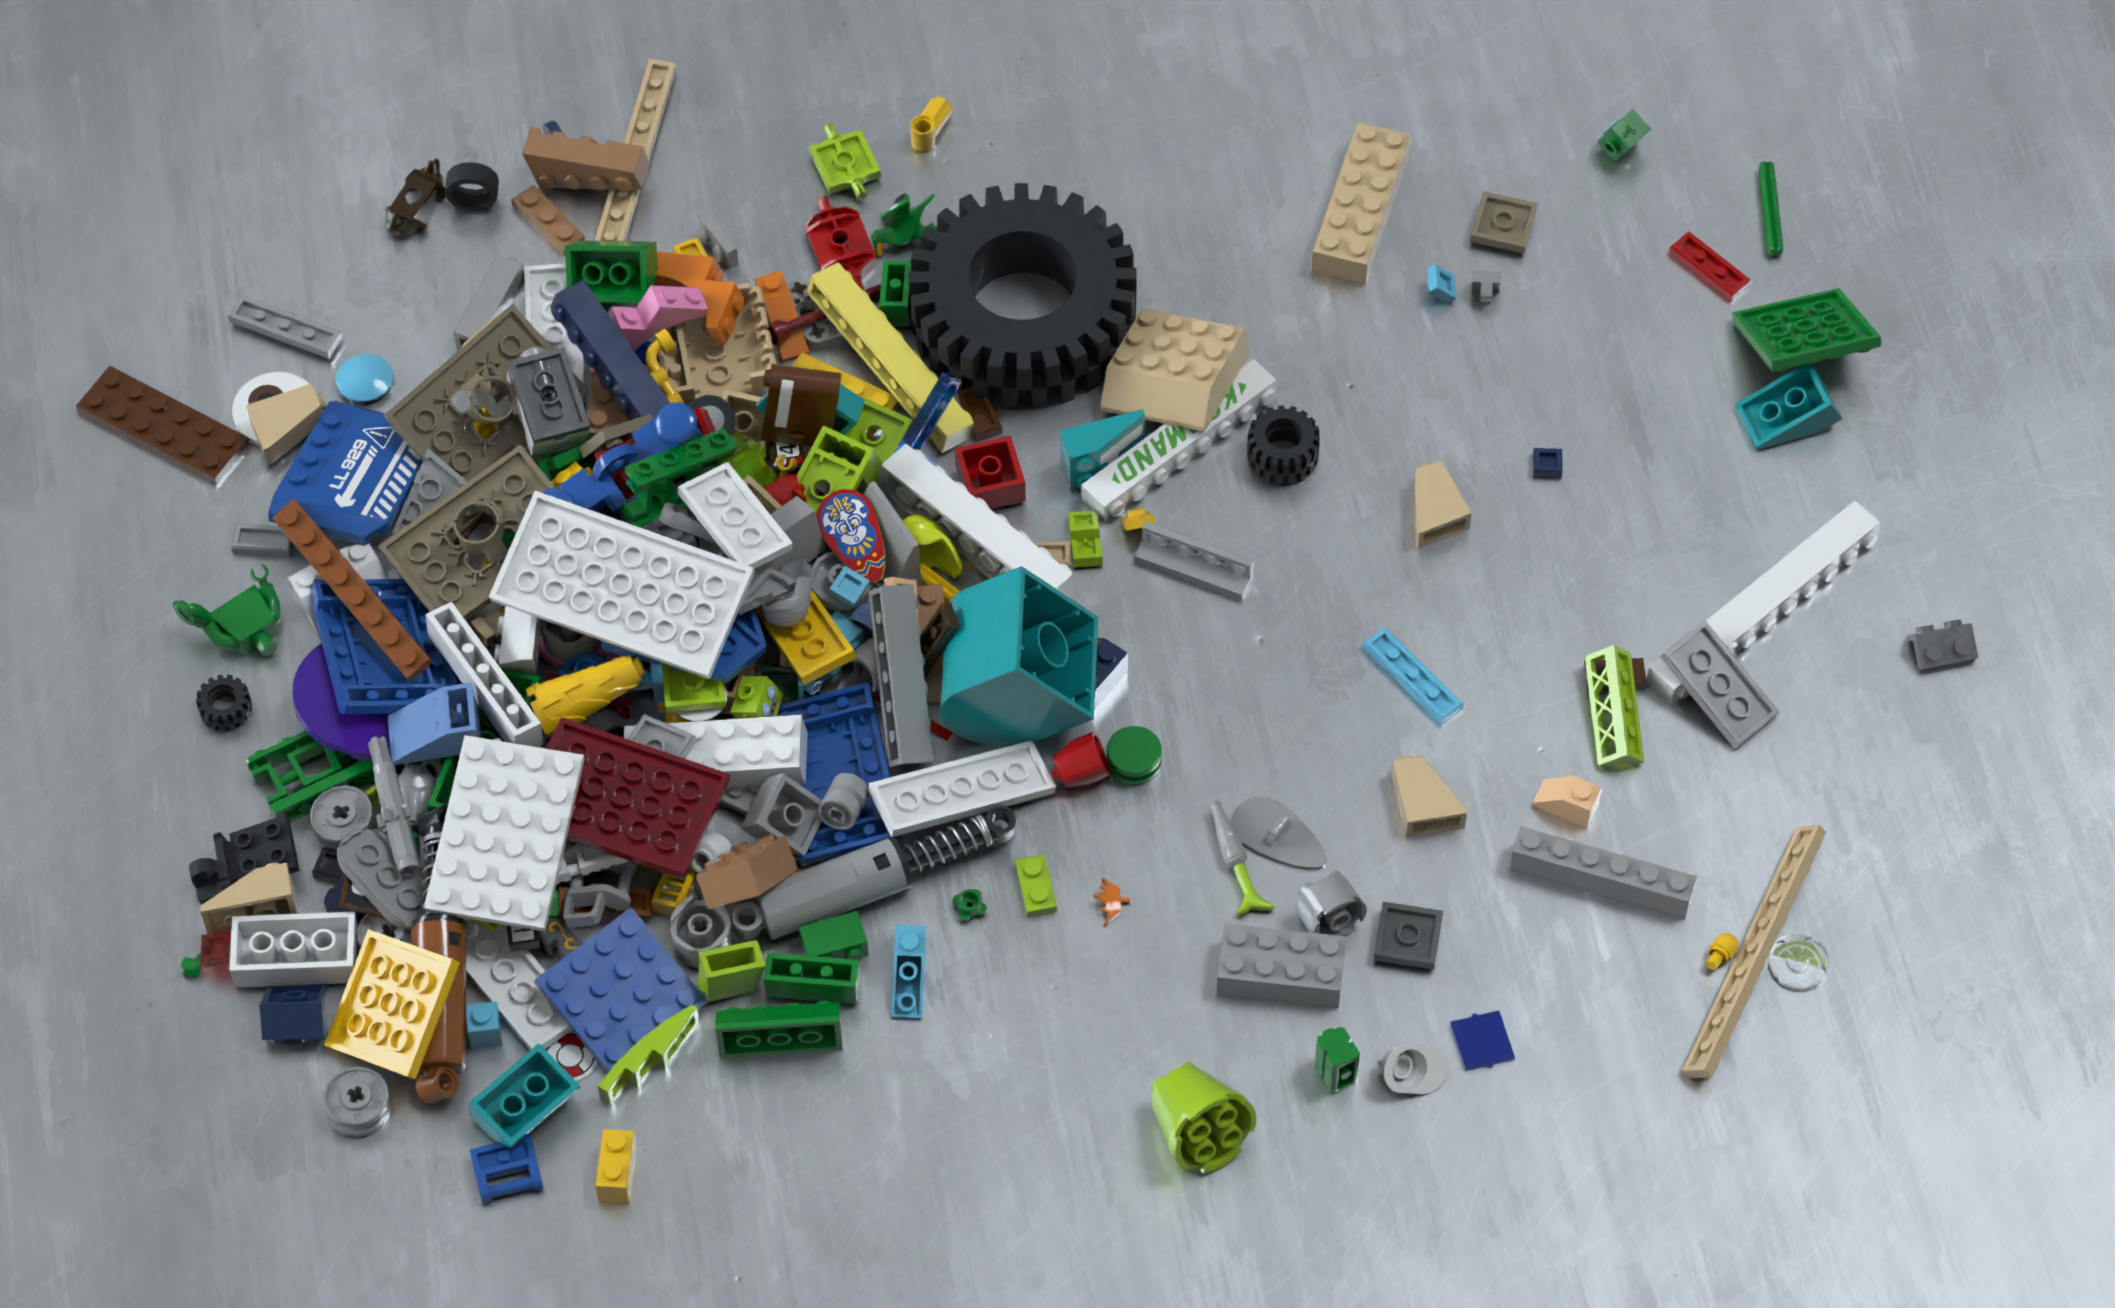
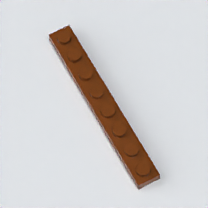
M295 499L291 500L272 517L409 681L412 682L433 663L430 657Z

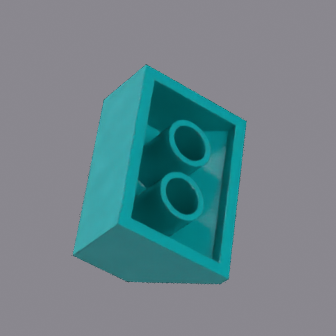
M538 1043L468 1103L469 1116L489 1137L512 1148L576 1093L581 1086Z

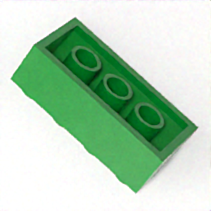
M820 1001L816 1004L808 1005L789 1003L786 1006L777 1007L759 1005L755 1008L747 1009L728 1007L724 1010H716L715 1030L719 1057L843 1049L840 1002Z

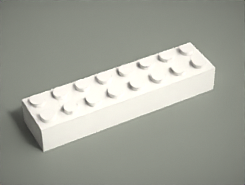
M904 444L881 465L886 497L908 515L920 514L940 524L944 529V533L960 553V556L972 562L975 568L989 579L1023 566L1076 601L1074 575L1066 564H1059L1052 558L1047 549L1036 546L1022 530L1017 531L1003 515L995 514L989 509V506L983 499L979 497L976 499L961 482H955L949 478L942 467L939 465L934 466L920 450H914L909 445Z

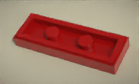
M1689 231L1670 246L1669 253L1731 302L1751 286L1750 278Z

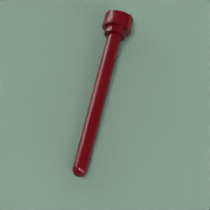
M881 284L864 290L869 295L870 300L880 296ZM817 309L788 322L784 320L768 323L769 328L767 330L770 331L772 344L777 345L786 341L791 332L828 317L821 309Z

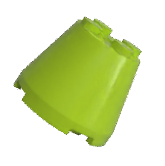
M1191 1062L1183 1063L1179 1068L1172 1070L1164 1077L1154 1080L1151 1085V1090L1153 1091L1151 1096L1152 1109L1173 1159L1185 1171L1186 1169H1200L1202 1173H1207L1221 1168L1241 1153L1242 1149L1239 1146L1243 1143L1248 1133L1255 1130L1256 1112L1245 1096L1194 1066Z

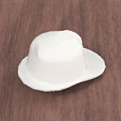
M1405 1044L1393 1046L1385 1053L1382 1060L1377 1061V1065L1381 1067L1386 1085L1392 1091L1398 1093H1432L1440 1088L1448 1074V1061L1445 1054L1438 1048L1429 1045Z

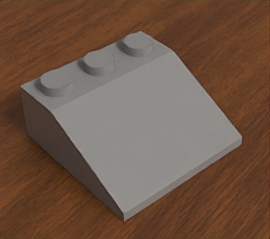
M873 481L869 483L864 496L869 500L874 509L885 548L884 575L879 582L874 583V587L884 586V579L890 577L916 580L917 586H921L919 544L879 486Z

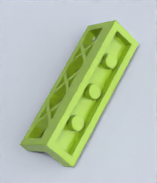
M1613 645L1586 655L1585 662L1598 766L1604 768L1620 761H1625L1634 766L1644 763L1631 653ZM1605 659L1606 667L1600 676L1597 674L1595 662ZM1606 684L1609 686V695L1603 703L1600 701L1599 694ZM1609 711L1612 713L1613 721L1608 730H1605L1603 728V720ZM1611 739H1613L1616 743L1617 753L1607 756L1606 748Z

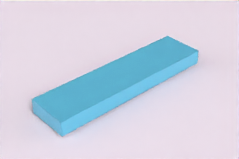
M1386 627L1363 643V649L1441 726L1464 710V704Z

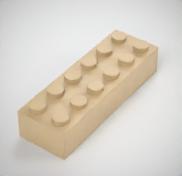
M1357 122L1313 249L1312 272L1366 284L1409 157L1411 134Z

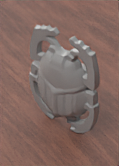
M440 758L423 761L420 765L404 763L405 768L400 776H398L404 803H409V807L414 809L416 822L410 823L411 827L418 825L421 815L428 812V803L442 770ZM426 765H431L434 767L436 771V777H433L429 773V770L426 768Z

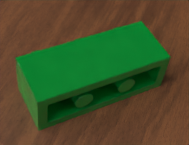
M767 952L764 973L766 997L857 1004L861 978L859 960Z

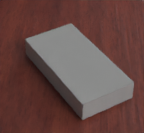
M236 524L231 549L232 553L290 557L293 542L279 526Z

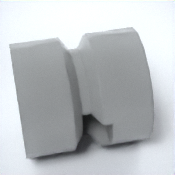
M842 773L835 776L818 808L821 820L826 825L837 830H848L853 827L859 811L863 808L869 796L867 784L854 774Z

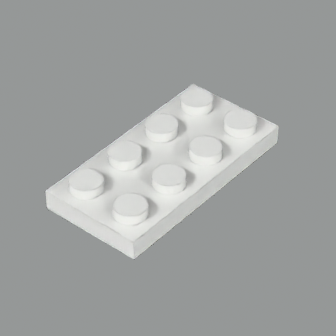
M728 462L678 486V495L730 560L755 569L792 550L793 542Z

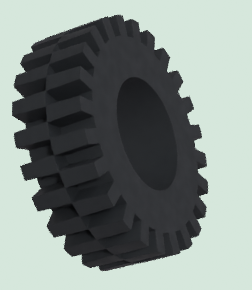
M1014 183V200L1005 201L1003 200L999 185L986 188L985 206L983 207L979 206L971 194L959 199V217L946 207L937 215V230L927 226L921 234V249L914 248L912 252L911 272L908 275L911 328L913 336L916 335L917 349L922 359L929 356L930 370L936 374L937 378H941L949 372L950 388L955 392L967 388L972 382L974 384V395L983 400V397L991 399L995 390L1002 391L1004 409L1017 410L1019 393L1031 394L1033 409L1047 408V391L1055 389L1062 404L1075 399V380L1088 392L1099 386L1100 370L1106 373L1109 362L1136 319L1137 271L1134 268V254L1131 245H1124L1122 229L1117 223L1107 227L1106 212L1098 205L1094 206L1084 215V197L1071 192L1062 206L1058 205L1057 187L1044 185L1039 200L1029 199L1028 183ZM1013 273H1035L1049 277L1061 284L1071 295L1061 307L1052 313L1025 320L999 316L986 309L976 299L977 294L987 284L999 277Z

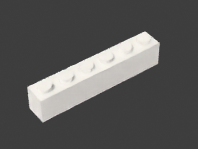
M450 602L425 614L428 637L463 684L472 682L477 704L503 740L509 743L533 747L543 745L540 721L454 604Z

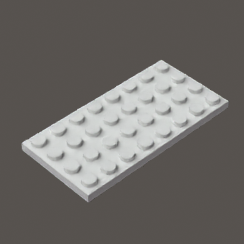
M534 491L489 594V599L506 607L710 679L755 570L753 567Z

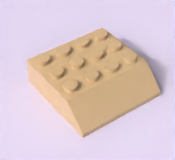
M1142 308L1107 366L1100 404L1101 411L1125 414L1143 409L1145 420L1205 432L1250 354L1245 328Z

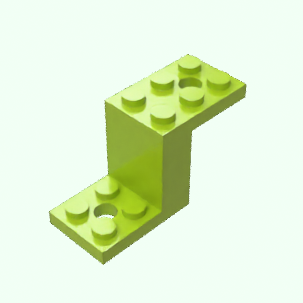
M862 397L865 401L858 423L846 435L823 426L797 474L798 483L805 486L804 494L807 496V502L805 503L817 515V509L822 500L832 492L849 489L865 493L869 483L873 481L880 488L884 481L881 465L902 447L914 424L913 420ZM872 429L882 430V436L879 440L870 441L867 439L868 433ZM821 483L830 485V491L825 496L815 494L816 487Z

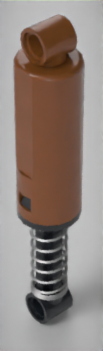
M448 805L440 806L421 815L418 821V828L423 836V851L427 854L423 858V863L426 867L422 872L427 877L422 883L426 888L422 894L425 900ZM426 912L422 917L416 918L411 923V945L460 962L419 1069L418 1075L421 1076H419L416 1082V1091L421 1100L428 1104H433L457 1093L460 1085L458 1074L463 1072L466 1066V922L456 916Z

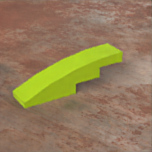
M690 1005L668 1018L640 1039L619 1059L598 1085L600 1100L611 1105L627 1082L638 1087L655 1063L666 1069L698 1024L697 1007Z

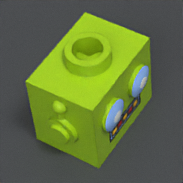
M742 676L730 713L736 719L777 716L783 693L767 676Z

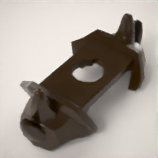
M439 159L429 160L427 166L420 170L413 169L406 177L405 185L391 206H387L384 209L386 211L384 226L387 233L392 237L403 239L420 228H427L428 225L416 219L417 215L435 190V201L440 202L446 198L443 185L444 178L440 173ZM410 191H418L422 195L419 201L412 202L411 204L407 203L405 196Z

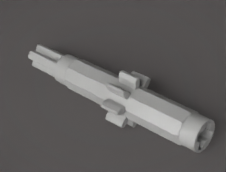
M373 737L371 742H368L374 765V780L382 814L376 815L379 829H383L384 833H388L399 875L411 876L420 871L410 824L416 822L414 809L409 807V803H404L394 763L391 762L385 737Z

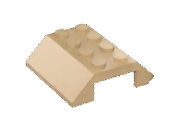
M749 283L737 285L744 297V307L738 314L734 332L729 336L726 345L715 344L706 328V314L704 317L688 320L666 329L672 337L676 349L668 354H664L661 350L658 353L659 363L685 404L689 405L696 398L705 395L722 398L724 389L755 396L765 388L763 386L765 369L771 370V364H776L775 354L771 353L774 349L770 331L767 330L769 325L766 310L762 307L764 300L761 287L755 286L750 288Z

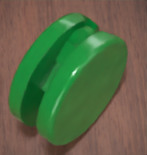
M1129 726L1115 732L1107 744V762L1112 776L1120 782L1130 785H1139L1152 780L1158 774L1162 764V746L1158 737L1149 729L1140 726Z

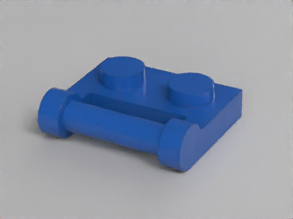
M531 1134L524 1136L512 1148L498 1142L470 1149L482 1204L491 1202V1198L534 1188V1191L544 1189ZM530 1170L531 1176L491 1186L487 1185V1180Z

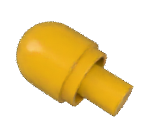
M1730 933L1718 935L1709 947L1708 953L1710 957L1705 962L1706 966L1711 970H1715L1719 964L1729 962L1738 950L1737 938Z

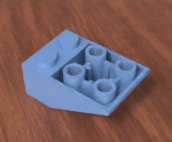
M472 682L441 687L388 715L391 762L394 765L460 755L465 735L481 738L478 704Z

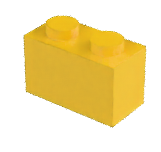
M603 1129L595 1185L599 1202L630 1204L637 1153L634 1131Z

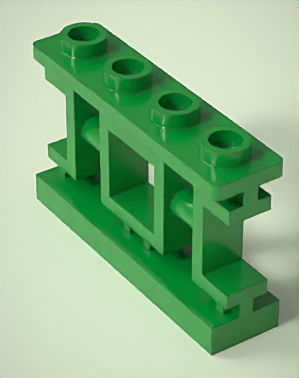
M722 428L626 466L625 474L629 477L626 479V484L637 494V498L624 504V507L620 509L619 517L623 522L642 527L660 516L665 503H674L689 508L678 495V486L722 465L723 459L735 455V451L738 450V444ZM686 474V480L672 485L673 479Z
M306 731L293 737H286L279 741L278 744L265 750H258L245 760L255 784L270 778L278 793L266 798L274 818L286 814L290 819V823L310 814L314 801L324 791L332 787L347 785L361 790L375 783L373 761L355 759L356 764L342 770L338 761L351 755L338 750L336 752L329 750L314 740ZM324 753L332 767L306 778L299 764ZM288 761L292 770L277 776L274 768ZM299 781L303 789L288 795L284 787Z

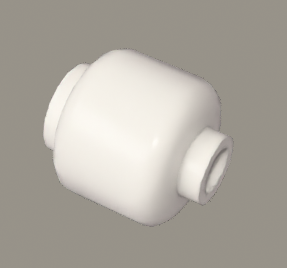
M710 832L705 834L691 864L692 868L697 873L706 869L704 864L718 859V855L731 850L730 842L719 833Z

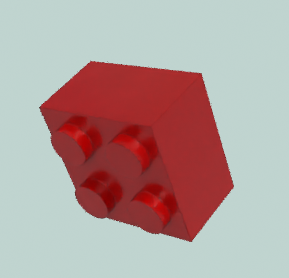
M1011 435L955 448V466L960 482L976 499L978 497L983 499L989 506V509L1026 501V483Z

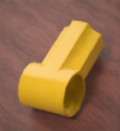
M939 96L932 98L921 115L912 119L910 123L911 146L915 150L927 152L935 146L936 136L953 113V106L946 99Z

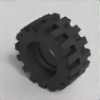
M227 674L226 678H223V675H217L218 679L214 680L211 677L208 679V684L203 683L200 686L201 691L198 690L196 694L197 708L206 726L210 725L211 729L215 731L219 727L221 732H226V728L230 727L232 731L236 729L235 725L238 724L241 727L245 724L244 719H249V711H252L251 697L245 683L242 684L241 679L238 677L234 680L232 675ZM233 697L236 699L230 708L218 710L212 707L219 698Z

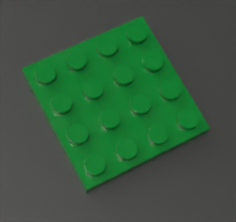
M1840 288L1732 312L1735 326L1772 371H1786L1790 367L1812 365L1817 361L1830 358L1839 359L1847 354L1865 353L1873 348L1881 347V336Z

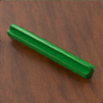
M1763 161L1759 164V177L1767 251L1771 257H1779L1783 254L1784 247L1775 165L1772 161Z

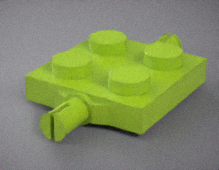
M829 122V127L826 123L823 126V130L827 139L822 143L810 146L809 153L829 195L852 188L857 200H862L861 196L865 199L868 194L863 183L880 178L881 170L861 129L848 134H838L832 122Z

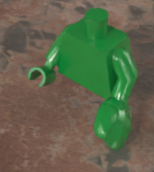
M261 564L264 570V577L262 578L256 577L253 569L250 570V577L255 582H259V588L254 584L212 612L196 603L188 604L184 600L173 602V608L181 620L186 624L202 628L215 646L231 651L237 650L242 655H248L258 649L263 656L271 655L277 648L273 638L278 635L277 624L281 620L280 601L272 583H268L266 579L269 571L264 564Z

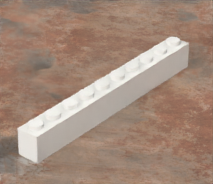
M1853 501L1707 619V623L1735 656V653L1742 647L1744 649L1749 647L1754 642L1756 635L1761 631L1766 632L1770 630L1776 623L1777 618L1782 614L1788 615L1792 612L1797 602L1803 597L1809 598L1816 591L1820 583L1824 580L1826 582L1830 581L1841 566L1851 564L1863 548L1866 547L1868 549L1872 547L1879 537L1880 521L1858 502ZM1661 658L1649 666L1646 682L1671 705L1679 698L1685 699L1690 694Z

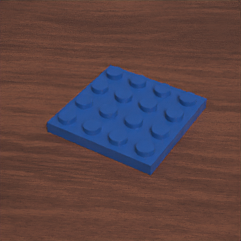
M632 907L534 980L535 985L607 1074L617 1061L640 1039L662 1022L690 1005H694L697 1007V1010H700L708 1002Z

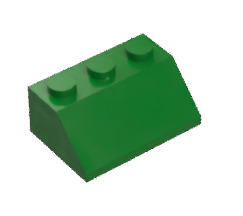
M577 240L566 244L567 288L584 280L599 302L640 303L649 287L654 285L658 271L657 242Z

